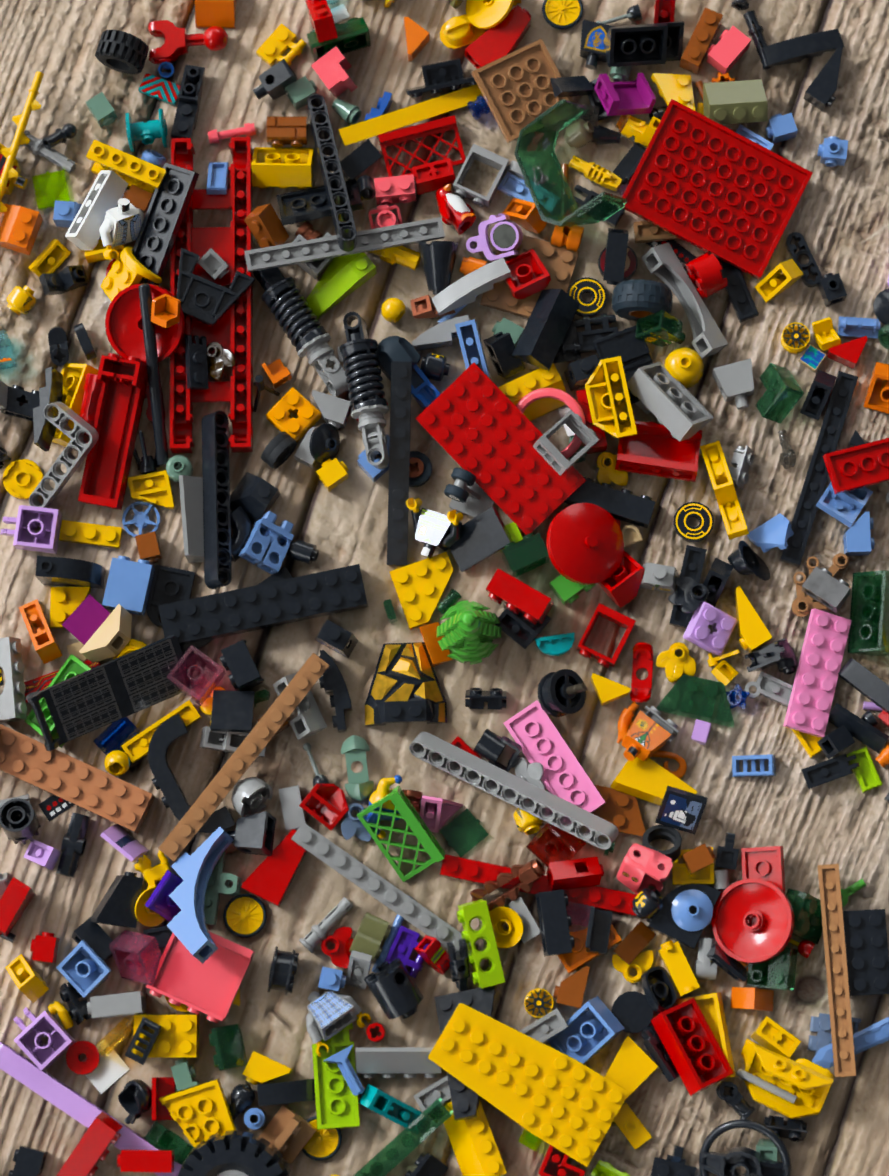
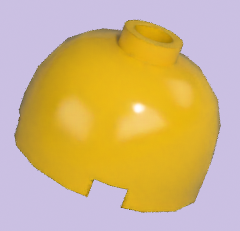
M681 347L669 353L664 363L670 375L685 388L697 384L703 375V361L700 355L691 348Z

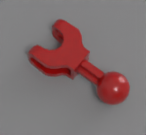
M168 20L152 21L148 24V31L152 36L165 38V43L161 47L151 49L149 52V61L153 64L173 63L181 54L188 53V46L205 45L211 51H220L228 43V34L220 26H211L202 34H187L185 28H178Z

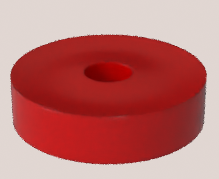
M78 1041L69 1047L66 1053V1063L74 1073L87 1075L98 1067L100 1052L93 1043ZM81 1054H86L87 1056L84 1062H81L79 1059Z

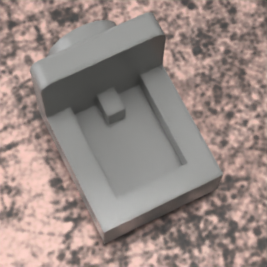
M212 248L198 261V264L213 279L217 277L221 279L228 272L226 268L229 265Z

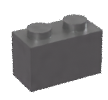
M817 566L802 585L804 593L835 613L838 612L850 595V588L847 582L842 579H835L830 571L825 568L820 569Z

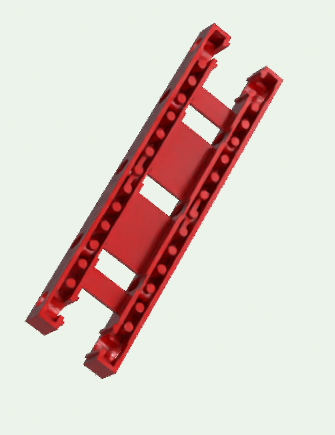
M231 137L229 149L232 154L233 164L229 167L231 189H227V194L207 195L206 189H194L171 251L170 293L175 298L177 297L181 248L199 255L200 258L212 248L229 265L226 268L228 272L221 279L218 277L213 279L197 263L193 274L221 286H230L237 271L253 277V271L248 272L244 255V251L253 250V234L244 220L253 211L251 170L253 145L251 137ZM171 138V164L194 171L193 154H195V149L191 138ZM232 209L233 221H231V227L193 228V210ZM252 284L214 326L184 315L185 330L183 339L177 350L170 356V450L172 454L193 453V447H195L193 442V423H195L193 402H231V413L228 414L233 430V435H230V438H228L233 453L253 452ZM191 335L193 337V335H197L199 338L200 336H205L207 345L211 342H218L224 349L230 350L236 360V366L232 367L233 376H231V381L209 382V389L207 390L187 389L185 336Z

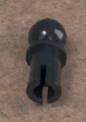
M65 124L62 129L58 128L55 130V133L43 138V145L50 150L59 143H65L67 139L76 136L77 128L74 124Z

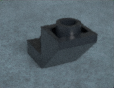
M83 265L67 266L59 273H46L39 276L45 295H59L89 284Z

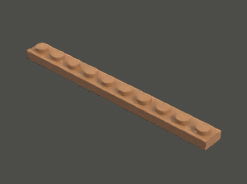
M839 864L818 865L835 1078L856 1076Z

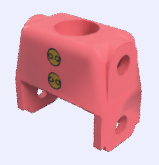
M634 843L622 861L617 873V880L637 895L644 888H648V886H654L656 890L661 892L663 882L671 873L673 867L672 859L656 850Z

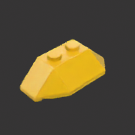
M621 356L602 359L585 384L592 423L615 438L637 435Z

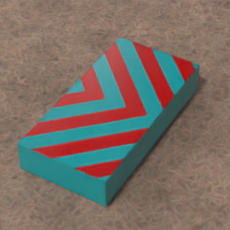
M146 73L138 90L142 94L175 106L178 101L180 85Z

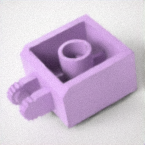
M20 505L17 518L3 517L2 520L6 524H16V529H1V535L13 536V546L16 549L57 554L62 513L59 509ZM37 526H40L41 530L35 533L34 528L37 529Z
M26 1007L23 1009V1012L30 1018L32 1023L27 1027L23 1020L16 1016L13 1020L21 1028L22 1032L14 1041L41 1071H45L76 1041L49 1011H44L36 1017ZM42 1036H48L49 1039L47 1045H41V1043L43 1042Z

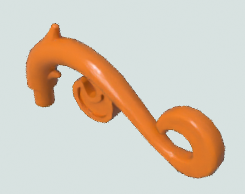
M634 701L628 708H624L619 716L618 744L623 741L629 730V725L631 726L633 713L639 708V705ZM658 750L651 756L675 759L679 763V768L676 771L669 769L668 761L663 763V768L679 779L687 771L686 761L675 753Z

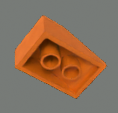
M4 204L7 207V211L0 213V246L30 255L43 221L40 212L22 206Z

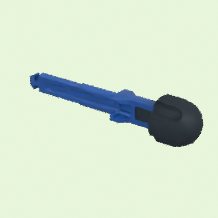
M389 336L378 344L375 353L379 356L377 360L380 362L379 368L390 381L392 361L412 362L411 395L424 411L440 395V392L417 366L421 358L419 353L410 342L399 336Z

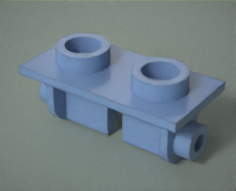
M839 316L838 336L858 338L867 336V338L878 339V332L880 330L878 319Z

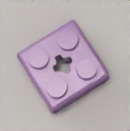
M707 602L700 603L687 626L683 638L713 655H722L737 623V619ZM708 625H712V632H710Z

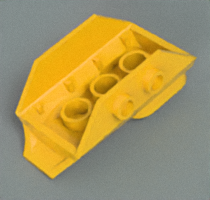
M747 1038L741 1052L745 1071L797 1096L793 1104L744 1080L753 1100L791 1119L819 1114L834 1082L833 1074L828 1069L807 1059L793 1061Z

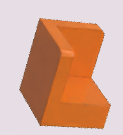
M163 294L153 299L151 322L164 328L179 323L181 301L168 294Z
M280 359L275 360L269 365L261 364L263 371L275 389L292 379L291 373L287 367L285 368Z

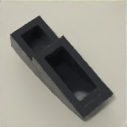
M314 1079L257 1085L259 1106L315 1100Z

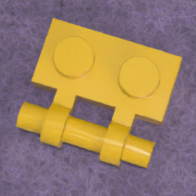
M281 23L256 51V55L270 66L282 59H285L290 66L291 61L296 56H300L303 52L302 49L307 44L302 39L297 44L293 43L297 38L296 35ZM287 48L291 51L285 57L282 56Z

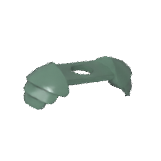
M352 735L343 742L341 754H345L348 775V783L345 784V789L352 799L363 801L371 796L374 781L369 780L366 752L370 751V747L364 738ZM359 761L363 764V770L360 773H354L351 770L353 762Z

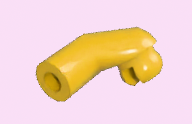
M59 1001L49 1004L50 1014L55 1015L58 1013L64 1029L74 1026L68 1010Z

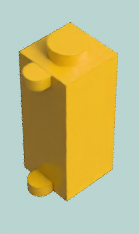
M670 940L661 944L662 949L658 950V953L676 986L679 997L699 988L700 986L679 942L673 943Z

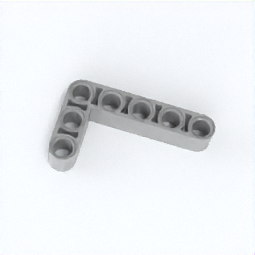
M58 401L45 406L44 416L50 423L68 436L71 441L30 495L29 504L34 507L45 508L52 504L99 439V434L94 427L67 405ZM53 407L58 409V416L53 414ZM69 419L74 422L73 429L68 425ZM85 432L90 436L89 442L84 439ZM73 448L78 451L77 458L72 454ZM61 464L66 466V473L62 472ZM50 479L55 482L54 489L50 487ZM39 495H41L44 499L43 504L39 503L38 501Z

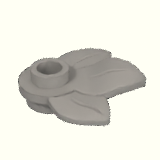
M521 757L514 767L515 776L545 790V785L540 781L544 774L543 765L538 762L528 765L526 759Z

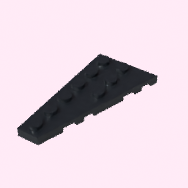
M493 985L482 989L475 988L434 997L440 1034L443 1032L459 1003H463L491 1017L497 986ZM447 1073L455 1121L477 1117L480 1096Z

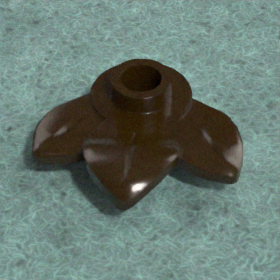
M211 342L207 345L208 373L212 378L221 381L225 366H236L235 357L230 350L224 349L218 342Z

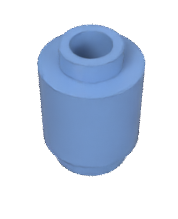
M251 1108L244 1115V1123L250 1129L263 1127L267 1120L265 1112L260 1108ZM254 1114L258 1116L256 1123L251 1121V1116Z

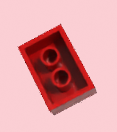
M499 568L486 588V591L489 593L488 597L498 604L504 602L507 604V609L517 615L519 612L523 613V617L534 625L537 622L542 624L554 605L551 598Z

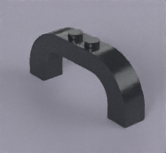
M177 714L163 722L154 732L149 744L148 760L150 769L155 777L152 779V782L157 790L161 789L164 795L161 799L165 807H170L175 817L180 821L191 806L187 802L169 767L167 751L174 740L189 733L180 714ZM224 806L210 816L199 832L213 833L219 826L225 830L235 825L236 822L228 807Z

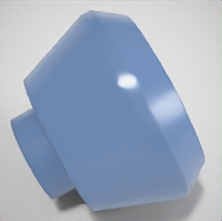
M147 149L142 152V160L161 168H163L165 162L167 163L166 158L157 151Z

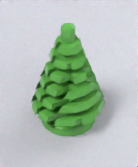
M468 600L457 602L455 606H451L439 619L448 620L437 627V637L445 636L442 640L438 641L441 650H451L452 654H449L448 657L461 663L470 662V665L481 663L482 658L489 657L499 646V644L492 643L493 639L501 638V627L495 625L500 623L497 615L483 611L491 608L474 601L469 602Z

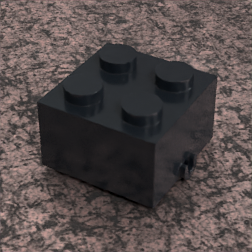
M241 640L222 649L223 656L220 657L226 671L230 670L231 672L228 677L235 689L239 688L240 691H247L265 681L261 678L245 644L246 640Z

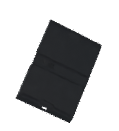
M639 324L593 341L599 360L621 356L626 383H628L638 368L653 364ZM628 388L631 404L639 402L640 400Z

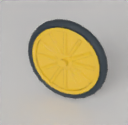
M544 0L542 14L550 26L556 29H569L581 20L583 4L581 0Z
M240 894L233 897L226 904L223 912V921L230 933L240 938H250L257 935L264 928L267 920L265 905L258 897L250 894Z
M316 1116L306 1120L317 1129ZM340 1128L316 1130L302 1151L306 1156L317 1161L332 1158L339 1151L342 1144Z

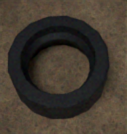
M656 825L647 829L643 834V846L666 855L672 859V862L676 861L680 856L682 838L675 828ZM657 839H666L671 841L674 847L664 851L657 850L650 845V842Z

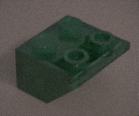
M788 888L786 896L792 905L794 913L792 936L818 945L823 931L820 900L808 893Z
M785 947L781 953L768 961L749 963L747 986L794 992L798 950Z
M240 1024L212 1028V1033L209 1034V1041L211 1047H215L216 1054L213 1055L215 1068L219 1067V1071H225L246 1066L247 1058Z

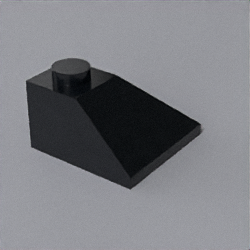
M246 472L230 495V510L241 506L247 513L251 523L255 525L256 521L260 520L280 496L279 489L264 479Z

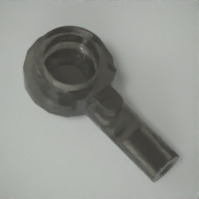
M780 430L778 434L783 452L779 456V461L784 469H789L795 466L796 455L794 450L791 449V445L788 444L786 430Z

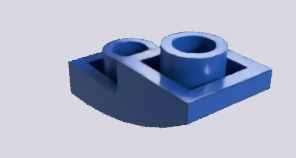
M384 91L383 98L379 97L377 109L371 107L370 114L366 113L364 121L387 114L393 101L392 93Z

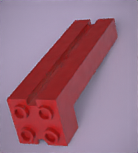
M109 353L108 356L101 355L97 379L102 384L93 427L97 430L99 439L87 455L78 501L122 510L148 383V374L145 362L140 361L139 358L128 356V359H125L121 355Z

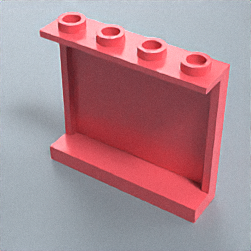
M172 932L149 985H146V988L151 989L149 993L161 998L162 995L169 997L168 1002L180 1007L181 1003L189 1006L187 1010L199 1015L200 1012L207 1014L206 1019L217 1024L219 1020L225 1022L255 952L209 932L211 939L218 949L202 963L189 952Z

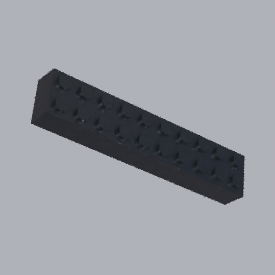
M357 564L159 605L158 607L164 637L175 634L181 646L368 607L360 565Z

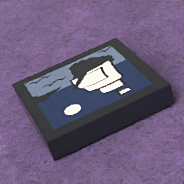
M667 786L655 823L695 835L707 803V797Z

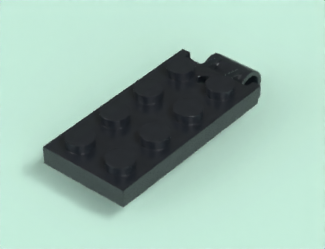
M364 175L358 178V180L345 181L352 212L364 209L362 201L370 200L375 196L372 178ZM325 186L276 195L282 225L331 216Z

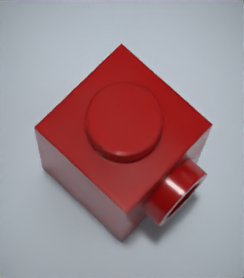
M42 932V936L36 935L35 939H32L30 951L33 952L32 960L56 964L60 939L54 937L55 933Z

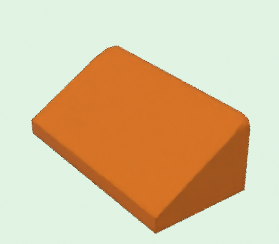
M439 622L419 627L433 667L453 660L448 657L450 654L449 649L442 651L438 643L444 637H437Z

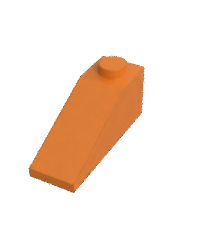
M38 599L19 607L35 650L42 662L46 664L63 656Z

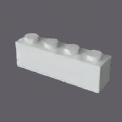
M101 170L65 237L81 250H93L99 242V229L105 220L107 210L117 206L118 200L123 197L128 183L113 170Z

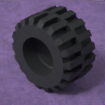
M105 30L102 32L95 57L105 66L118 72L139 74L143 70L149 47L141 39L127 32Z

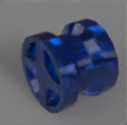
M479 95L475 101L467 103L469 111L476 120L481 118L482 114L490 112V108L482 95Z

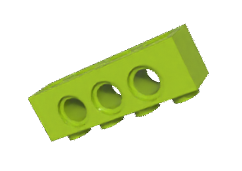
M481 899L458 905L457 918L459 923H462L464 929L461 935L462 939L466 940L469 950L467 955L468 963L472 964L473 972H471L473 984H477V987L482 989L504 983L505 978L486 900ZM474 918H477L479 926L473 930L470 924ZM483 939V948L477 950L475 947L476 941ZM487 959L489 966L487 969L482 970L480 963L482 960Z

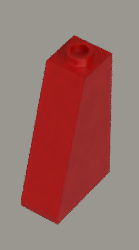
M517 5L501 23L488 29L465 49V57L478 69L514 52L531 26L530 13L525 8L522 9Z
M292 829L272 851V856H267L242 883V889L278 907L280 906L307 850L291 840L296 830Z

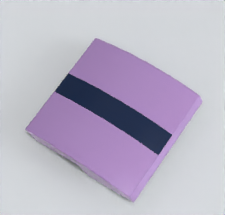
M117 824L109 827L100 835L134 863L140 856L146 855L149 851Z

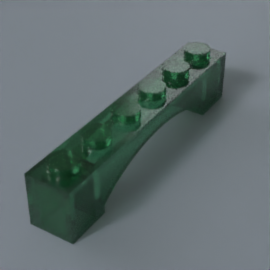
M439 1097L353 1176H386L454 1114L453 1111Z

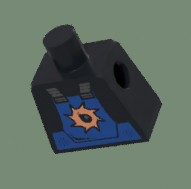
M329 620L324 622L315 638L317 642L346 658L350 657L358 643L357 638L351 632Z

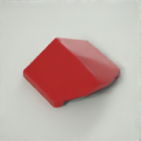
M316 783L299 804L301 808L331 831L349 810L344 791L335 784Z

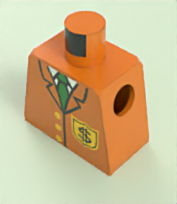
M640 710L621 743L626 748L623 753L624 757L629 761H633L636 757L646 761L666 744L672 734Z

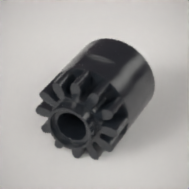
M20 798L11 799L0 808V824L9 840H13L15 844L21 841L25 845L26 840L29 839L33 842V836L39 835L38 828L41 825L32 805L28 801Z

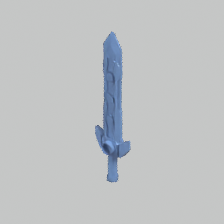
M889 1017L853 1034L855 1055L889 1041ZM832 1043L820 1048L812 1062L827 1069L833 1067Z

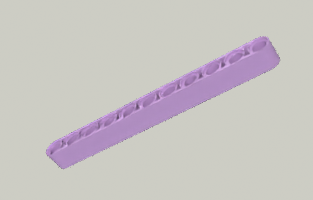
M0 1041V1069L87 1128L103 1111L46 1071H41L34 1063ZM106 1113L123 1126L119 1132L121 1137L113 1146L119 1150H161ZM174 1159V1172L153 1173L158 1176H178L183 1164Z

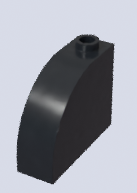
M37 556L35 576L43 585L104 589L105 568L99 564L79 559Z
M703 884L683 885L668 893L662 899L663 908L652 919L646 920L649 922L648 928L694 949L703 929L694 932L681 929L672 918L671 906L679 893L694 889L706 894L714 908L721 891ZM690 906L689 912L695 914L697 911L696 907Z

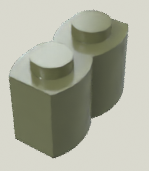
M368 912L365 913L348 952L351 953L354 950L372 955V961L374 958L378 959L383 949L380 947L382 939L386 940L391 931L388 928L389 922Z

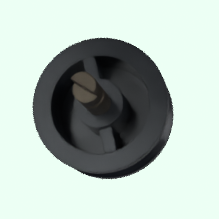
M562 669L543 676L538 685V699L541 708L549 715L562 717L581 710L584 706L586 690L588 689L576 672L570 669Z

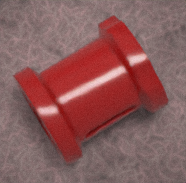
M379 1023L370 1024L366 1029L368 1039L371 1041L379 1042L385 1037V1028ZM380 1027L381 1036L372 1038L371 1028Z

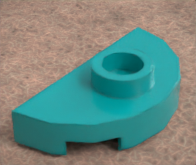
M575 632L534 638L542 653L549 656H560L571 649L575 641Z

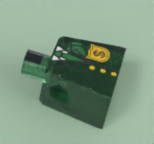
M661 310L637 320L635 338L660 347L675 342L682 344L685 340V333L682 332L683 323L666 311Z

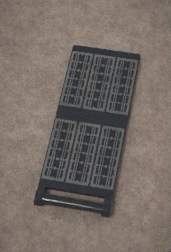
M173 634L46 689L32 692L26 698L34 710L45 740L44 746L47 751H52L66 742L190 690L194 685L178 638ZM43 697L59 738L53 739L39 703V700Z

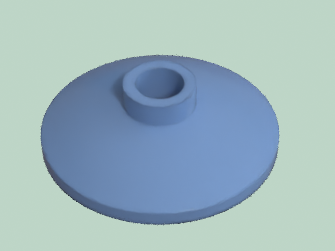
M694 889L685 890L679 893L673 900L671 915L674 922L681 929L691 932L699 931L710 923L713 916V906L709 897L703 892ZM690 906L696 907L697 911L695 914L689 912Z

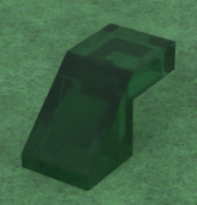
M156 1120L144 1137V1139L159 1150H175L174 1160L181 1165L193 1149V1146L185 1139Z

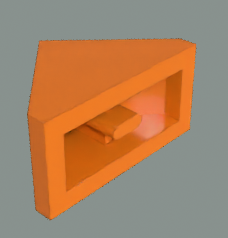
M404 17L408 61H413L430 41V34L409 17Z
M732 987L731 1008L773 1011L774 990Z

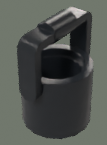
M486 729L473 751L489 760V763L509 772L520 759L519 754L522 747L505 736L500 737ZM506 745L516 750L509 759L507 767L497 762Z

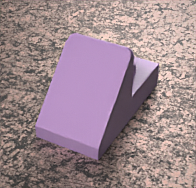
M34 839L33 842H30L24 858L53 870L61 852Z

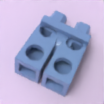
M268 511L260 520L256 521L245 547L238 556L252 564L257 563V567L272 575L278 572L282 565L290 542L294 537L291 534L294 524L284 520L279 527L274 524L277 515Z

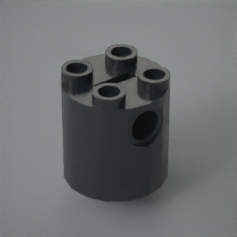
M400 958L393 960L390 964L388 961L381 963L377 967L378 971L376 973H371L364 978L388 1019H395L400 1016L406 1019L417 1012L418 1004L424 996Z

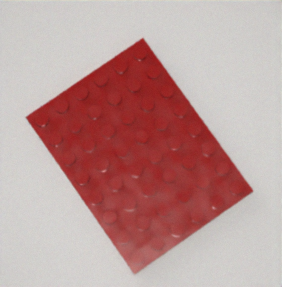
M671 99L618 206L706 252L710 251V254H714L715 257L760 279L813 173Z

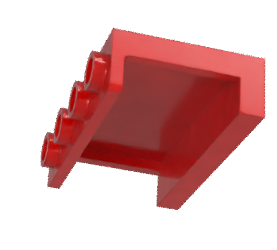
M634 419L637 435L619 438L615 470L692 482L696 481L702 430H699L691 438L679 442L664 425L652 421L643 422Z

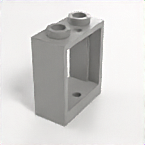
M473 144L453 183V191L463 199L467 197L473 200V203L478 206L489 207L498 190V186L507 172L509 160ZM474 159L500 170L487 197L461 186Z
M571 410L543 434L533 447L561 476L588 452L599 439L596 433L583 423L582 418ZM564 424L586 445L569 461L548 440Z
M142 991L90 997V1002H87L88 1015L91 1014L94 1019L145 1014L147 1013L146 994Z

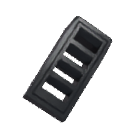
M143 1017L125 1056L144 1065L163 1026ZM147 1026L155 1030L154 1034L144 1030V1027ZM141 1033L150 1037V1042L141 1038ZM137 1041L147 1045L146 1050L136 1045ZM133 1049H136L144 1053L143 1057L134 1054L132 1052Z

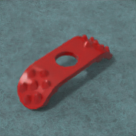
M639 642L633 646L630 699L639 703L649 701L652 693L654 651L653 647L646 642ZM641 668L648 671V677L644 680H640L636 676L637 671Z

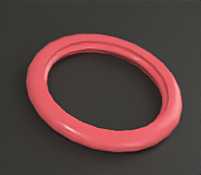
M540 388L531 391L516 405L524 413L525 409L536 400L542 398L558 399L564 402L574 413L578 414L586 425V419L579 403L570 394L560 389ZM575 434L571 443L560 451L566 459L570 458L580 448L582 441Z

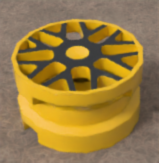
M790 323L782 332L781 345L789 353H800L805 350L809 343L810 332L802 323Z
M541 988L531 990L524 1000L525 1010L535 1018H541L550 1013L553 1008L551 994Z

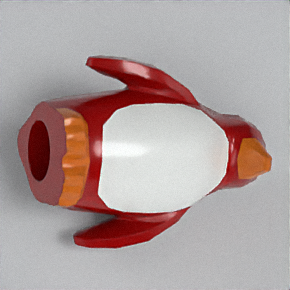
M451 184L439 188L436 191V199L442 221L447 225H453L458 235H461L473 225L476 215L469 204L464 202L460 196L451 192Z

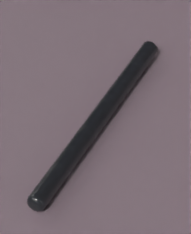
M143 283L139 285L138 289L157 465H164L168 462L169 456L155 324L151 322V286Z

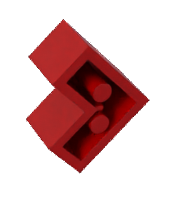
M549 1145L538 1175L584 1176L586 1171L566 1163L568 1156Z

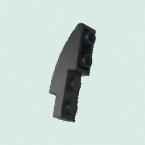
M185 65L171 138L192 139L200 108L205 67Z
M320 650V656L318 657L330 665L319 681L320 688H324L325 693H333V695H330L331 708L335 707L336 715L332 716L333 728H337L339 733L347 732L345 711H353L349 692L337 665L324 650Z

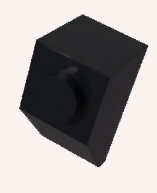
M818 369L800 413L819 420L837 377Z
M715 558L703 583L709 590V597L705 602L714 607L716 606L733 570V565Z

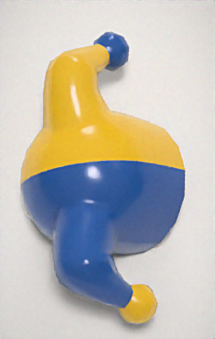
M395 775L392 778H382L378 783L377 790L369 798V806L391 793L393 789H390V785L394 783L400 784L402 777ZM391 800L383 803L382 811L394 813L395 806ZM370 812L366 820L377 824L378 814ZM380 815L379 822L381 820L392 821L393 817ZM377 830L379 839L386 837L384 830Z

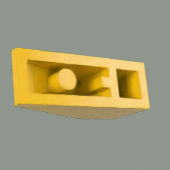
M738 586L734 591L740 637L738 641L744 650H748L751 653L771 641L773 637L741 587Z

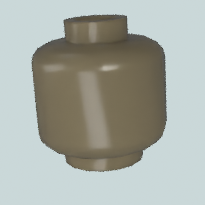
M578 119L565 128L564 139L570 147L579 149L593 140L594 128L589 121L586 122L583 119Z

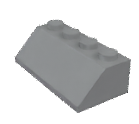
M660 361L638 368L627 383L631 393L644 404L647 410L657 417L658 422L664 425L679 442L691 438L714 418L678 380L670 375Z
M179 475L185 557L189 563L204 562L203 477Z
M356 1047L357 1073H361V1078H374V1073H382V1078H395V1073H403V1078H416V1073H424V1078H437V1073H441V1067L428 1059V1055L433 1047Z

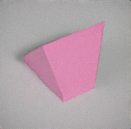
M422 796L420 817L431 832L438 833L442 826L463 804L442 798Z

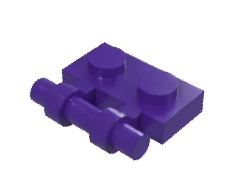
M401 925L385 961H388L390 964L393 960L400 958L404 966L412 967L409 974L411 977L416 978L419 971L421 972L424 967L422 965L424 959L419 954L415 961L410 960L409 957L413 949L419 944L417 940L420 934Z

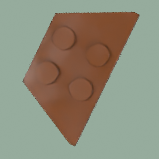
M595 785L606 804L592 812V814L614 824L618 828L619 833L643 837L646 831L636 797L613 788Z

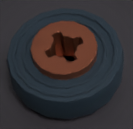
M410 451L409 487H419L429 481L432 475V464L425 454L419 451Z

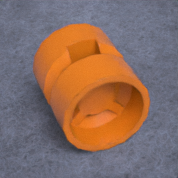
M557 220L550 245L560 248L564 245L567 250L577 252L583 237L584 227L578 225L570 227L569 223Z

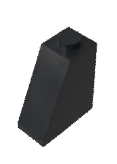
M608 228L603 280L607 281V284L617 285L619 282L624 281L628 230Z
M132 872L117 875L91 916L90 922L136 928L135 904L141 895L143 878L137 877V873Z

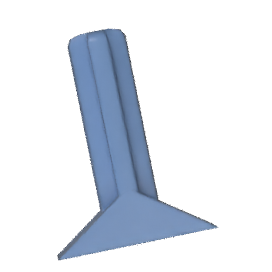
M351 1045L323 1060V1062L337 1064L352 1094L357 1096L364 1092V1087L348 1059V1055L353 1047Z

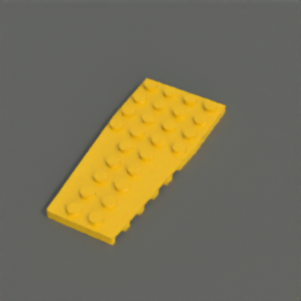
M463 1003L458 1004L428 1055L429 1060L440 1066L444 1071L451 1074L528 1132L585 1167H588L629 1094L627 1090L574 1058Z

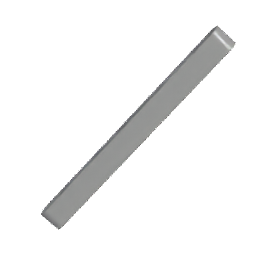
M428 732L419 733L409 746L411 754L416 758L600 849L610 848L619 834L618 828L614 824Z

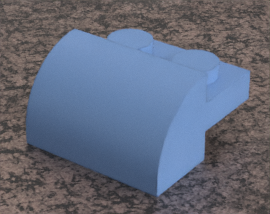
M830 482L817 502L816 507L850 528L873 491L862 487L835 494Z

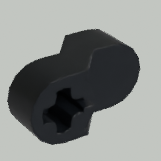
M55 326L48 333L50 356L55 365L62 366L69 360L67 335L62 327Z

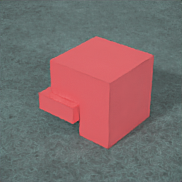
M336 46L311 65L335 97H338L347 89L352 92L358 88L346 72L352 67Z

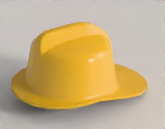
M464 14L452 17L443 24L440 29V39L446 47L457 49L472 44L485 33L486 29L475 27L468 20L467 15Z

